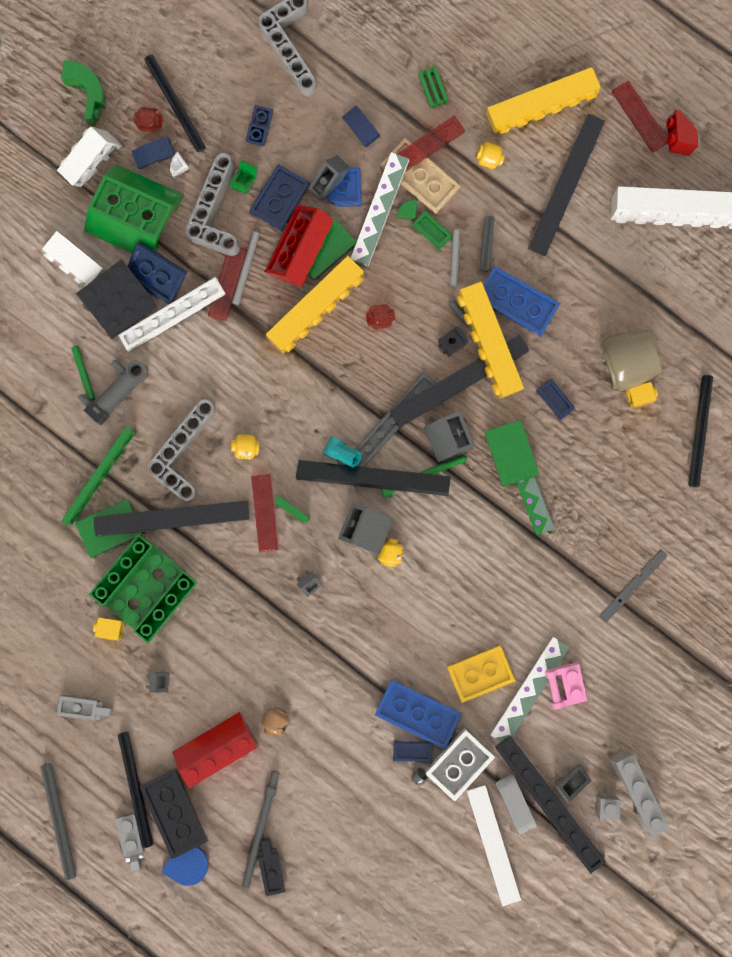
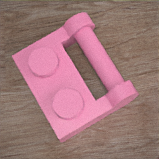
M578 662L545 671L552 693L553 709H561L564 706L587 701ZM557 675H561L566 698H560L556 680Z

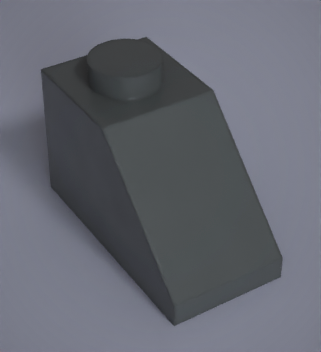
M338 155L326 160L308 189L321 201L324 200L342 182L351 167Z

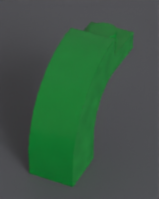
M64 60L61 79L65 85L79 87L87 92L88 98L84 119L88 125L96 126V121L100 118V108L106 109L104 89L96 75L89 68L77 62Z

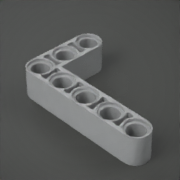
M283 0L260 15V31L301 94L312 96L316 91L315 78L283 31L285 27L307 13V0ZM297 3L303 4L301 7L295 6ZM281 13H287L284 17L279 16ZM267 22L272 23L268 27L264 26V24ZM277 37L282 38L278 42L273 41ZM287 52L292 54L289 57L283 56ZM297 67H299V68L302 69V70L299 71V72H294V71H293V69H295V68H297ZM307 82L312 84L310 87L303 86Z
M221 153L216 156L186 226V234L195 244L228 256H236L241 249L236 238L229 233L211 227L235 171V164L230 156L226 153ZM225 162H229L226 167H222ZM221 179L219 184H214L216 180ZM214 196L212 201H207L209 197ZM203 213H207L205 218L200 219ZM196 230H200L198 235L193 236ZM213 236H217L214 242H210ZM230 242H234L231 248H227Z
M201 400L197 403L148 464V472L179 498L188 502L196 498L197 490L175 472L172 467L215 415V406L209 400ZM204 405H210L211 407L210 412L207 414H203L201 411ZM198 420V426L191 429L189 426L190 422ZM185 434L187 437L186 441L179 444L177 441L178 437ZM173 449L174 456L170 459H167V450ZM156 464H161L162 471L158 474H155L153 470L154 466ZM171 476H176V484L169 485L168 479ZM190 487L192 494L186 498L183 496V491L185 488Z

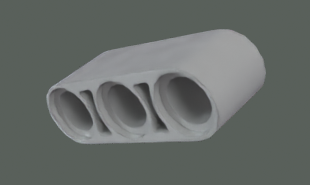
M512 774L495 782L518 834H523L537 827L514 775Z

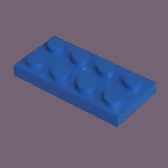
M494 266L483 285L494 311L540 337L560 305L556 300Z
M392 679L375 713V716L443 749H446L462 713Z

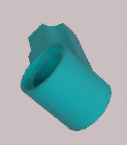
M333 436L330 437L322 452L327 457L335 461L339 460L353 468L361 460V453L347 446L344 442Z

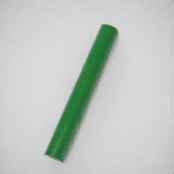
M78 345L73 346L71 350L87 398L90 401L95 400L96 398Z

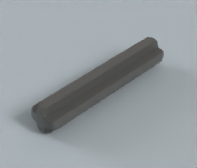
M486 216L484 219L479 270L482 272H488L490 269L495 218L492 216Z

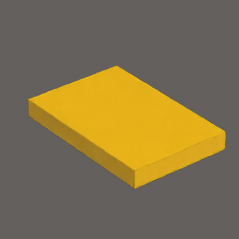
M501 645L447 666L461 703L515 682Z

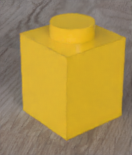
M651 382L626 390L631 409L653 403L657 400V389L655 386H652Z
M99 617L93 626V632H96L95 637L117 641L122 640L125 622L123 620Z

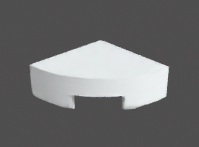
M178 152L172 157L170 172L173 179L189 169Z

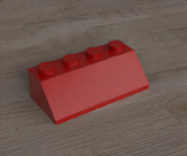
M297 205L264 272L290 285L301 287L306 281L307 274L314 264L319 250L323 246V241L330 231L334 219L319 208Z
M238 712L172 753L179 773L187 787L191 788L253 751L259 744L243 716Z

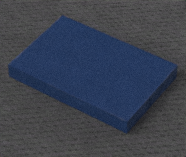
M278 164L251 207L250 214L282 232L296 206L300 203L310 186V182Z
M141 242L137 243L127 265L146 290L168 304L174 302L188 272Z

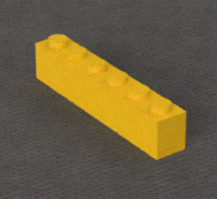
M591 67L487 107L486 116L493 133L497 134L500 132V134H504L512 127L526 125L530 120L534 119L537 121L551 112L552 114L560 112L564 107H574L582 100H592L598 95L601 87Z
M347 256L266 333L267 338L282 353L290 352L296 346L295 342L299 338L303 339L310 332L308 329L313 325L317 326L323 320L322 316L326 312H332L337 306L336 303L340 299L344 300L350 294L349 290L353 286L357 287L363 282L364 271Z
M482 281L460 289L457 301L459 306L464 308V319L467 325L470 324L472 339L479 346L478 354L480 359L485 361L487 366L485 367V372L488 378L492 379L494 384L492 389L495 396L498 395L499 399L522 391L524 389Z

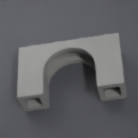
M624 749L609 756V762L616 776L622 780L637 810L633 812L642 830L651 838L669 830V826L634 754Z

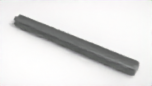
M48 763L40 768L66 880H71L76 877V871L52 764Z

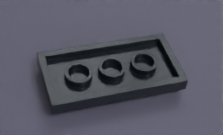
M173 769L140 786L172 859L209 841L177 769Z

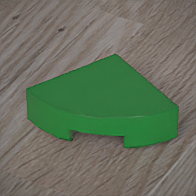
M418 200L405 202L399 208L397 218L415 220Z

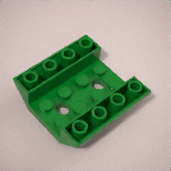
M116 164L104 174L87 209L84 232L130 253L134 252L138 242L157 252L160 247L157 241L171 212L177 211L184 194ZM112 196L119 198L115 205L109 204V199ZM147 211L153 213L150 220L143 219V215Z
M138 534L88 595L103 607L109 608L132 627L135 634L149 644L198 582L158 547ZM158 568L164 572V576L159 580L154 577V571ZM133 598L139 601L137 609H132L129 605L130 600Z

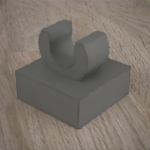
M306 570L307 576L301 580L299 576L297 577L299 582L297 585L308 597L320 588L322 583L312 572L310 573Z
M150 672L147 675V678H150V685H146L149 692H168L169 672Z

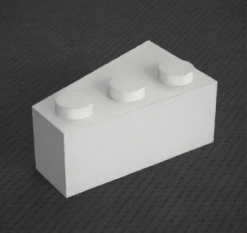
M95 127L86 129L82 134L81 140L71 148V153L68 157L61 161L57 171L71 185L82 187L98 171L96 167L103 160L107 162L110 159L108 155L115 148L119 150L122 147L108 131Z
M57 231L42 248L43 255L51 262L56 261L60 264L59 268L67 275L69 272L74 275V280L82 287L92 282L103 269Z

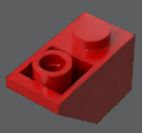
M675 110L666 121L669 152L690 156L699 146L698 131L680 110Z

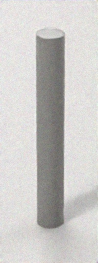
M453 230L451 287L458 286L460 230Z

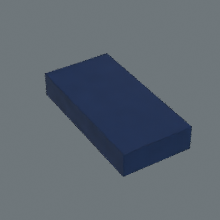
M552 379L536 391L559 420L575 409L574 405Z
M394 741L393 761L432 763L433 743Z

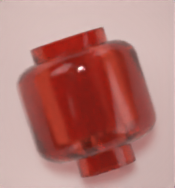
M140 107L134 113L133 121L139 131L155 133L158 129H161L163 117L156 108Z
M387 304L371 306L366 312V322L374 330L389 328L392 325V321L395 320L394 310L390 309Z

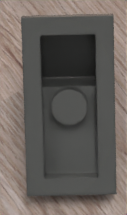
M577 765L565 777L556 780L555 786L568 804L592 780L582 766Z

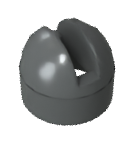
M418 768L413 772L411 779L412 782H416L415 785L421 786L429 780V777L425 774L424 769Z

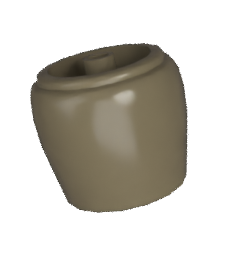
M648 330L614 335L605 339L600 345L602 359L606 360V362H603L606 373L610 372L611 378L609 380L614 389L619 391L629 390L662 374L657 350Z

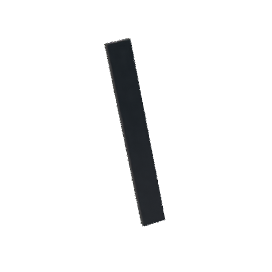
M591 114L587 115L530 243L529 250L546 256L605 120Z
M520 335L506 342L513 361L529 352ZM480 358L392 409L390 413L398 427L404 426L487 377L485 361Z
M305 460L298 461L296 480L449 496L451 476L360 466L353 468L348 465Z
M248 501L93 517L96 537L250 520Z
M511 735L496 745L497 751L590 874L606 863Z

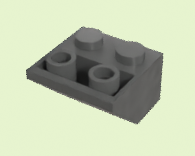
M461 411L445 416L424 427L438 463L472 450L475 447Z
M352 503L338 539L352 546L380 555L394 519Z

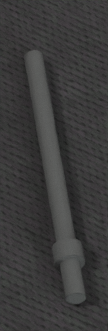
M277 771L271 772L269 784L265 787L264 794L266 795L242 883L244 888L250 887L272 799L277 792L276 784L279 776Z

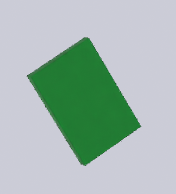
M333 215L330 216L334 219L331 229L327 233L323 246L308 272L314 281L357 243Z
M521 420L484 432L502 487L539 475Z
M128 499L75 523L90 558L131 541L138 534L144 535L143 532L95 536L93 517L134 513Z

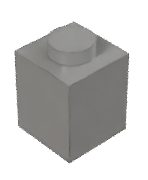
M597 795L596 815L598 818L620 820L621 800L617 796Z

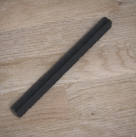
M152 54L146 56L144 60L194 148L197 152L203 151L206 147L156 59Z
M711 375L702 376L688 483L690 487L695 488L700 486L713 385V376Z
M122 732L118 734V740L141 845L143 848H148L153 845L140 789L130 736L128 732Z

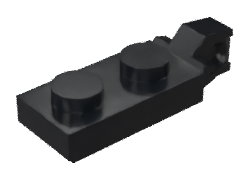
M270 838L262 839L263 850L259 851L258 859L266 896L285 893L286 889L276 847L272 848Z

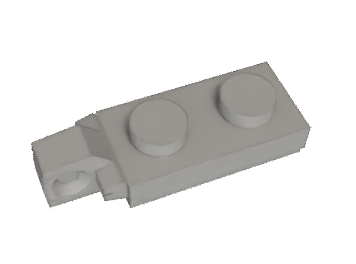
M59 696L57 716L95 721L101 720V716L110 717L113 714V708L103 707V702L98 700Z
M135 813L116 818V824L126 862L130 861L132 872L140 870L142 868L140 859L144 858V848L141 845Z

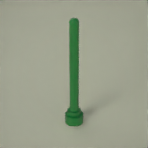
M461 455L419 473L437 474L466 462L467 457ZM381 489L384 498L392 496V493H395V490Z

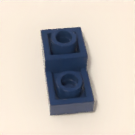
M254 106L246 142L265 146L274 112L273 109Z
M357 106L342 116V119L366 148L380 137V134Z
M169 137L153 141L131 151L138 169H143L155 162H162L175 155Z

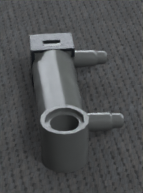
M113 360L111 364L121 375L95 402H91L83 394H80L78 399L86 406L83 411L97 424L102 425L119 403L140 382H143L148 377V369L143 363L136 360L131 361L125 368L121 363ZM141 367V373L134 376V369Z

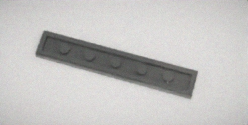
M424 372L355 448V450L361 453V460L357 466L366 467L399 429L390 411L437 384Z

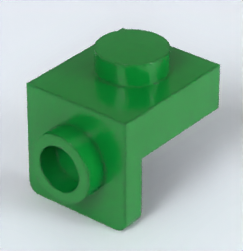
M241 160L239 170L230 181V187L247 194L256 181L258 167Z

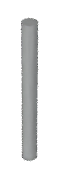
M258 232L252 233L232 304L239 305L260 236Z

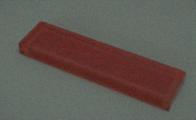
M629 80L612 90V94L652 153L668 144L667 137Z
M455 115L397 153V155L409 159L405 172L465 133V129Z
M240 248V252L237 255L225 256L218 281L226 294L211 303L208 317L227 322L247 249Z
M271 474L251 476L259 552L279 550Z

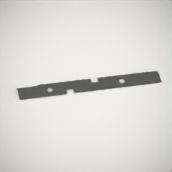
M660 550L641 570L643 574L641 576L637 575L601 613L600 617L607 622L632 596V589L637 590L667 556Z

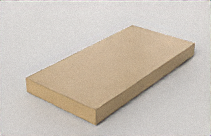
M406 138L392 151V153L409 159L400 185L435 215L461 188L456 181ZM390 154L380 164L383 170H385Z

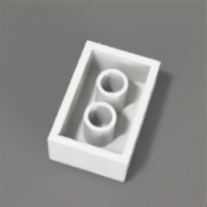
M464 728L425 770V774L452 800L456 801L495 757Z

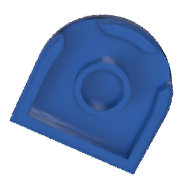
M360 168L349 169L342 182L326 197L330 203L339 207L361 206Z
M196 847L174 859L170 857L161 872L181 885L192 886L199 883L205 877L208 871V860L205 852L201 848Z

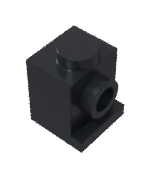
M457 325L438 340V348L443 355L447 354L450 357L466 346L468 339ZM454 339L455 344H450L448 340Z

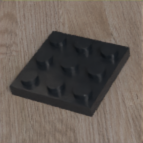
M122 259L76 293L111 339L115 338L157 306Z

